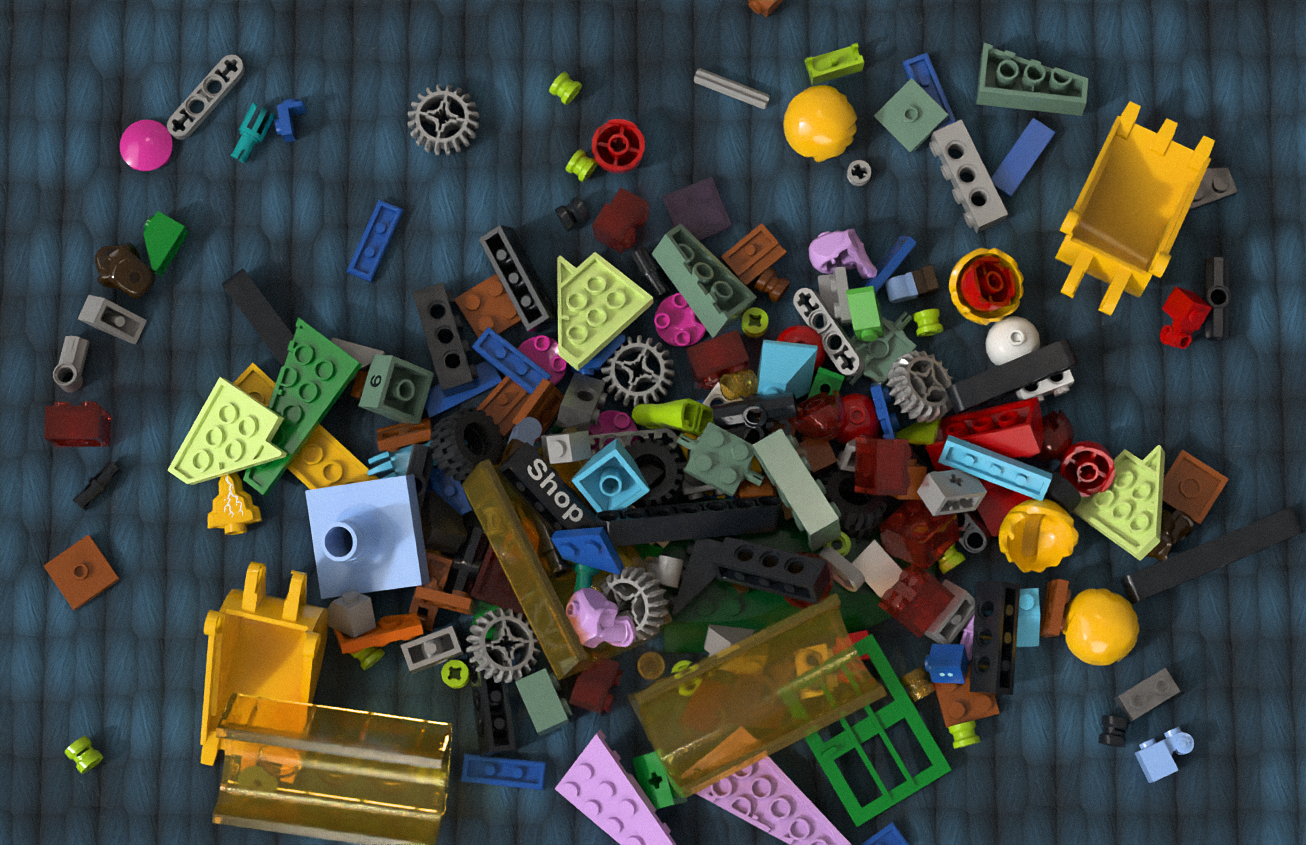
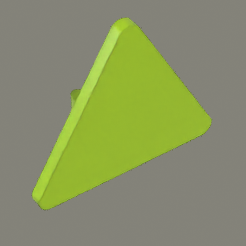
M941 418L929 423L926 421L918 423L917 421L897 432L896 441L892 443L915 444L917 447L924 444L926 448V445H931L935 442Z

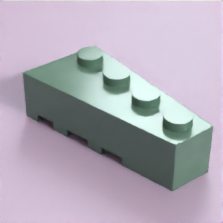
M983 44L976 104L1078 116L1083 115L1087 101L1088 78L1057 67L1052 69L1041 65V62L1034 59L1029 61L1015 56L1016 53L1007 50L1003 52L994 49L993 45Z
M681 223L664 235L652 253L712 338H715L742 318L743 314L757 298Z
M779 429L753 444L754 454L774 486L777 484L779 487L777 491L784 505L787 508L791 507L793 509L791 513L799 530L807 531L808 545L812 552L841 536L838 518L841 516V513L833 501L829 503L824 495L827 491L819 479L814 480L809 473L812 471L808 460L805 457L800 458L795 451L798 449V446L790 434L786 436L783 430Z

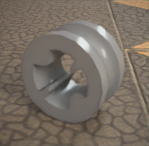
M862 160L852 162L847 170L848 181L854 186L867 184L871 177V167L869 164ZM859 167L861 171H866V174H863V179L852 175V173H855V168Z

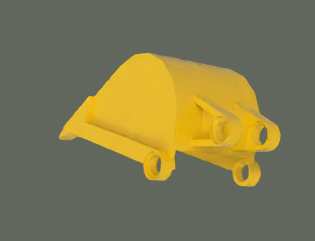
M1131 101L1121 116H1117L1073 209L1070 208L1059 230L1066 235L1055 256V259L1072 266L1061 293L1073 298L1085 273L1109 284L1098 309L1109 316L1112 315L1123 291L1139 298L1152 275L1159 278L1162 277L1171 259V255H1169L1170 250L1211 161L1209 156L1215 140L1203 136L1195 150H1192L1172 141L1178 123L1166 118L1158 133L1135 123L1141 106Z
M251 561L246 573L244 590L231 589L219 611L209 610L204 624V634L209 635L200 741V745H203L201 764L214 766L218 752L222 749L243 754L241 772L248 766L257 765L259 758L283 763L281 782L294 783L299 767L303 765L315 717L310 715V710L325 652L329 618L327 608L306 604L307 573L291 571L293 576L286 599L266 595V564Z

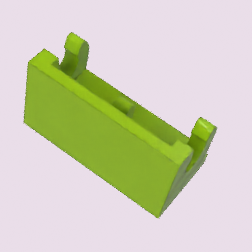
M858 43L819 56L807 57L804 62L812 86L863 71L864 59L862 55H859Z

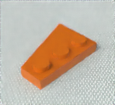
M417 613L384 616L380 618L379 622H375V628L355 638L333 628L342 654H355L365 648L373 646L383 647L393 641L411 640L417 635L423 634L422 624Z

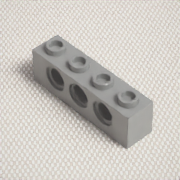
M962 119L934 131L931 136V142H929L930 149L935 157L939 156L943 164L940 168L944 178L947 181L950 180L954 187L952 193L957 204L962 203L966 211L963 215L968 227H973L975 232L979 233L1005 221L1008 213ZM952 149L959 150L962 157L953 159L949 156L948 151ZM969 173L973 176L974 180L969 183L963 182L960 179V174ZM980 196L984 199L985 204L983 206H976L972 203L971 198Z

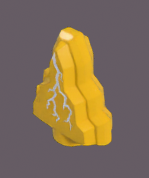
M237 472L221 476L218 483L219 495L213 499V511L208 513V528H224L225 535L246 533V525L262 521L260 508L253 504L252 496L243 490V483Z

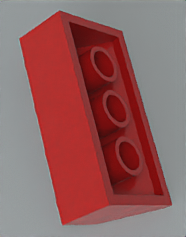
M1038 397L941 418L935 442L931 445H926L935 471L955 469L938 462L948 435L1009 458L1032 457L1040 453L1044 441V432Z

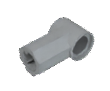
M65 336L59 364L53 371L54 381L66 392H75L83 384L82 371L90 342L77 336ZM67 373H73V378L69 382H63V377Z
M662 555L659 558L647 556L645 560L639 562L638 567L645 568L646 572H654L653 580H661V585L678 588L684 560Z

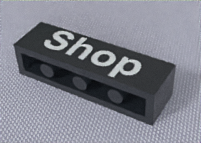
M528 442L516 449L495 470L553 533L560 530L595 528L596 513L587 507L578 497L575 490L570 488L560 478L558 472L550 467L540 456L539 452Z

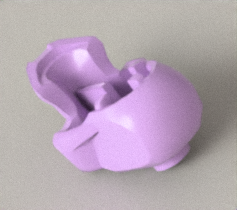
M854 229L823 232L809 246V260L819 272L831 274L834 273V268L845 266L846 270L857 268L862 279L874 278L877 275V269L867 256L864 243H861Z
M581 588L571 596L566 607V615L574 632L579 636L581 645L595 648L598 644L606 641L613 646L626 647L630 646L636 637V629L631 617L627 615L616 616L618 613L616 604L608 601L599 591L592 588Z

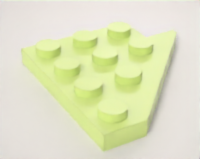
M596 252L577 268L562 256H559L557 258L559 356L579 371L653 304V297Z

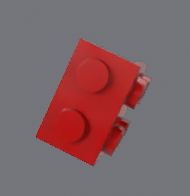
M977 477L987 493L976 510L984 525L990 531L991 536L997 537L999 536L1000 526L1009 511L1018 504L1033 498Z

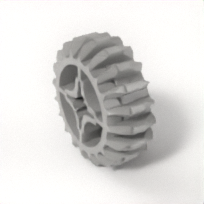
M438 84L436 85V92L432 93L431 88L427 87L426 97L421 93L417 95L420 103H411L412 108L416 111L408 112V117L413 120H410L407 124L409 128L413 129L410 132L411 137L418 138L416 141L418 146L425 144L424 149L426 152H430L435 147V155L438 156L441 153V149H444L446 155L449 156L451 154L450 148L454 147L455 151L459 153L461 151L459 144L462 143L466 147L469 146V141L466 137L473 139L476 137L475 132L471 129L479 128V123L474 121L479 118V113L474 111L476 108L475 102H469L471 99L469 94L461 96V88H457L452 93L451 85L448 84L446 90L442 91L441 85ZM441 102L436 110H428L431 106ZM451 103L463 110L465 119L451 113ZM446 112L448 122L445 121L446 123L442 124L441 127L438 119L445 116ZM422 121L436 127V137L429 135L423 129ZM459 130L453 136L446 138L449 131Z
M641 335L637 336V343H632V338L629 336L626 338L628 345L624 346L621 344L620 350L614 351V357L607 359L606 364L610 367H603L601 369L603 374L609 375L602 379L606 382L605 384H611L607 388V392L611 394L617 391L614 396L616 402L625 397L623 405L626 407L629 405L630 400H634V408L642 400H644V404H649L648 399L651 397L655 403H658L659 397L657 393L663 396L667 395V390L662 386L672 387L673 382L666 377H673L675 373L674 370L666 368L673 366V360H664L669 356V352L665 350L659 353L662 348L660 342L651 347L652 338L649 337L646 344H643ZM641 352L634 361H621L628 354ZM649 355L658 362L661 369L660 375L654 374V371L646 366ZM642 363V371L644 375L636 377L634 381V373L632 369L640 367ZM616 369L622 370V373L630 378L627 389L618 382ZM641 383H656L646 391L635 392Z
M915 350L903 354L892 364L891 370L887 374L890 380L886 384L892 389L889 396L895 398L894 405L901 407V413H908L909 420L916 418L918 423L922 421L929 423L945 416V413L950 411L953 406L945 389L952 385L951 383L954 378L948 375L949 368L944 369L942 360L936 361L934 354L927 356L925 351L917 352Z
M629 566L625 567V569L623 568L621 574L614 573L606 577L607 582L601 585L604 592L601 593L608 601L615 603L618 607L616 616L627 615L631 617L632 621L636 622L634 623L636 629L634 642L649 639L660 631V626L666 623L663 616L669 613L664 608V605L669 601L663 598L666 590L659 588L661 580H653L654 572H646L645 568Z
M498 608L494 613L492 611L486 612L485 618L482 616L477 618V625L470 627V631L474 635L468 636L466 640L473 645L469 646L466 651L474 653V657L470 658L469 662H478L479 665L476 667V671L485 670L484 678L489 679L493 675L494 682L499 683L502 679L505 683H510L513 678L516 681L522 679V674L527 675L531 672L529 666L536 665L537 660L533 656L539 655L541 651L534 646L539 644L541 640L533 639L532 635L537 633V629L533 628L530 630L528 628L531 620L521 621L523 613L519 612L514 616L513 609H507L504 613L502 608ZM495 625L493 641L485 643L489 628ZM510 629H512L519 638L514 637L511 634ZM501 642L503 645L506 644V646H512L506 649L505 647L495 645ZM522 648L519 661L515 666H512L514 651ZM488 653L496 657L497 663L490 658Z

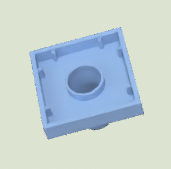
M414 474L305 491L321 599L339 597L348 591L368 593L430 583Z

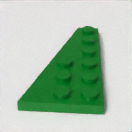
M299 317L293 341L290 340L287 349L289 351L284 366L280 369L268 408L284 418L271 442L285 451L287 455L281 459L247 468L243 478L245 482L266 497L363 365Z

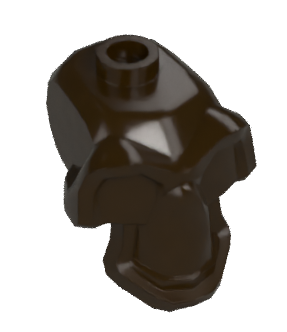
M130 242L121 246H104L95 255L96 269L99 273L97 282L103 287L118 288L131 298L138 299L144 296L154 284V272L140 260L137 248Z
M1162 510L1160 542L1146 556L1154 557L1159 561L1167 560L1173 545L1192 533L1194 521L1191 516L1181 510L1174 511L1173 515L1170 511Z

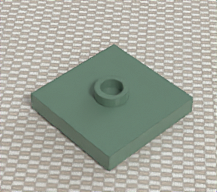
M911 78L874 117L912 154L949 115Z

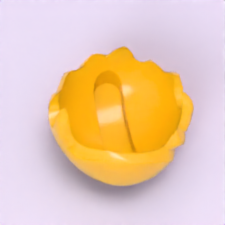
M827 85L812 86L799 93L789 103L783 121L785 137L789 145L798 154L804 157H813L816 162H823L826 159L841 155L846 150V147L853 142V135L857 131L855 124L857 115L852 105L847 101L846 95L839 93L836 88Z
M979 248L964 255L956 263L950 274L949 291L953 304L963 317L981 325H988L990 322L1002 321L1004 316L1012 314L1017 310L1024 292L1022 285L1024 277L1018 269L1017 262L1006 253L997 248L990 250ZM985 256L1000 259L1002 262L999 264L1004 269L1009 268L1012 272L1016 287L1015 296L1010 299L1011 303L1002 309L991 312L974 309L965 300L961 291V279L965 269L974 261Z
M1029 499L1012 508L1004 518L999 530L1000 551L1006 555L1009 563L1015 562L1023 573L1030 572L1031 570L1041 573L1046 567L1058 566L1063 557H1068L1073 553V547L1078 543L1079 534L1074 528L1073 518L1059 504L1049 499H1043V501Z
M1105 588L1083 590L1070 601L1063 612V616L1066 617V623L1062 632L1066 635L1068 648L1077 658L1085 663L1105 666L1111 665L1115 661L1120 662L1129 654L1137 642L1139 623L1131 603L1123 596Z

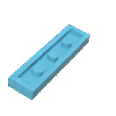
M948 435L938 461L944 465L1043 501L1053 476L1052 473Z

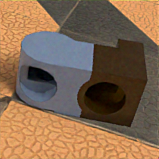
M526 417L514 426L501 464L524 443L528 442L533 447L535 440L542 433L541 424L537 419Z

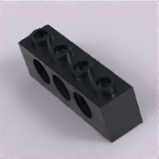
M499 225L479 238L526 330L541 333L558 322V312L514 229Z
M443 282L413 291L412 294L444 396L449 397L475 389L474 379L479 377L475 364H469L467 354H471L467 339H461L459 330L464 328L459 313L455 315L453 313L452 305H455L456 302L452 290H446ZM436 311H446L443 318H433V315ZM444 335H453L450 343L443 344L440 342ZM451 360H461L457 368H448Z
M726 537L712 560L718 580L813 604H818L831 581L827 561L817 557L812 558L800 555L792 551L775 549L768 545L750 543L743 539Z
M977 581L970 692L986 695H1013L1020 584L1006 581Z
M500 642L495 646L503 647V644ZM467 652L480 757L503 755L515 751L516 744L508 683H505L503 679L499 683L494 682L493 675L489 679L484 678L485 670L476 671V667L479 665L478 662H469L470 658L474 657V653ZM488 653L490 658L497 663L496 657Z

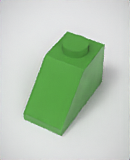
M868 286L846 290L853 329L857 339L874 341L878 337L885 336L881 305L874 287Z

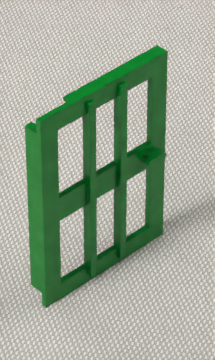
M872 634L776 689L856 827L951 771L949 764ZM866 653L894 699L893 702L874 713L846 666ZM839 669L844 673L868 714L866 718L851 727L848 725L822 680ZM815 683L819 685L844 728V731L824 743L796 697L797 694ZM903 718L906 719L932 763L930 767L913 777L910 776L884 731ZM878 733L906 779L905 782L890 791H887L860 745ZM853 748L857 750L882 793L880 797L863 807L860 806L834 759Z

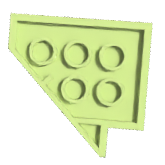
M220 377L168 471L186 484L194 485L284 458L287 453L271 442L284 418L226 378Z
M1158 445L1143 460H1140L1124 449L1114 459L1115 476L1113 483L1102 493L1099 491L1091 494L1090 497L1081 496V502L1073 511L1074 514L1140 561L1160 542L1165 452L1162 447Z

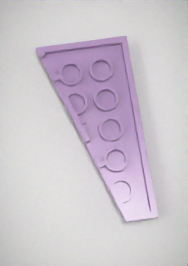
M600 729L556 786L555 790L620 845H677L669 834L671 830L666 823H661L654 813L656 811L655 807L633 775L625 771L619 762L620 756L615 750L612 752L604 740L606 736Z
M743 729L685 783L686 789L789 845H851Z

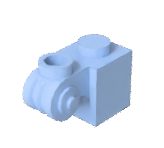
M1179 726L1165 732L1166 739L1156 743L1153 738L1139 745L1141 750L1136 752L1135 755L1149 783L1178 771L1172 758L1173 752L1178 755H1184L1192 751L1194 747L1193 738L1189 734L1182 732Z

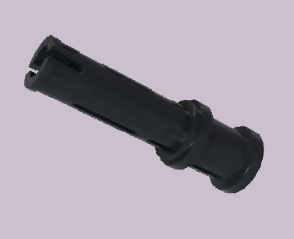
M527 506L542 544V557L546 558L551 570L549 572L550 577L554 579L569 574L574 569L573 565L568 563V560L562 559L551 539L554 533Z

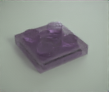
M712 177L662 196L674 228L681 223L698 241L732 228Z

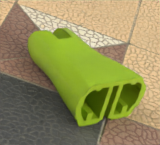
M690 398L663 404H639L632 411L633 420L637 424L646 426L649 429H674L701 436L708 422L714 424L712 408Z

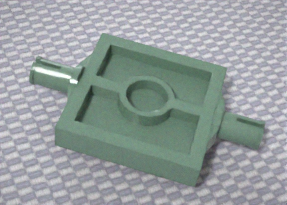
M904 311L895 323L886 320L882 316L885 336L878 337L874 341L858 340L856 335L850 339L864 360V368L859 375L854 376L852 380V377L848 375L844 378L847 383L849 382L850 386L853 387L862 375L870 378L875 383L882 381V384H884L889 379L887 374L891 370L892 364L903 354L914 351L917 345L909 340L903 331L904 327L913 319L910 315L907 317V312ZM845 353L842 354V355H843L844 357H846V358L852 363V365H853V362H854L855 360L848 358Z
M708 422L702 435L696 440L681 433L676 442L691 450L689 461L683 472L731 497L744 479L760 486L764 479V476L750 469L751 460L754 456L753 444L711 422Z

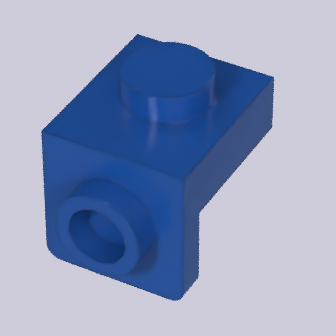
M287 99L283 101V104L277 105L279 119H275L277 135L281 134L285 142L296 141L292 115L307 113V108L302 100Z

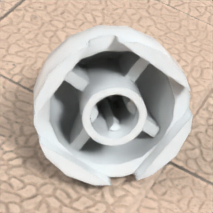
M1018 316L1005 317L1002 321L996 322L989 330L985 342L986 352L995 365H1002L1040 348L1039 333L1035 326L1025 318Z

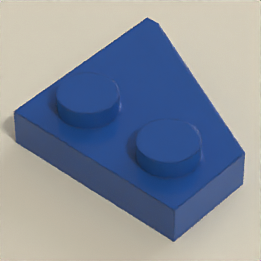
M882 381L871 384L870 390L878 420L881 422L884 432V442L887 444L896 441V429L900 428V423L896 412L891 414L888 403L893 402L892 397L889 396L890 390L888 387L883 388Z
M437 467L431 470L428 491L424 502L433 507L449 522L475 511L462 480L456 481L453 479V476H446L444 474L445 470H440ZM415 479L416 491L419 493L422 490L423 484L421 480Z
M603 527L555 531L551 538L562 559L615 574H621L624 568Z

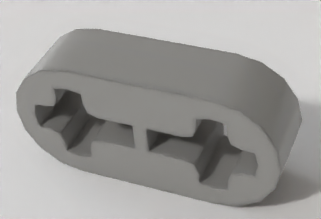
M825 547L818 554L817 558L827 561L830 576L847 590L856 592L865 582L862 572L834 549Z

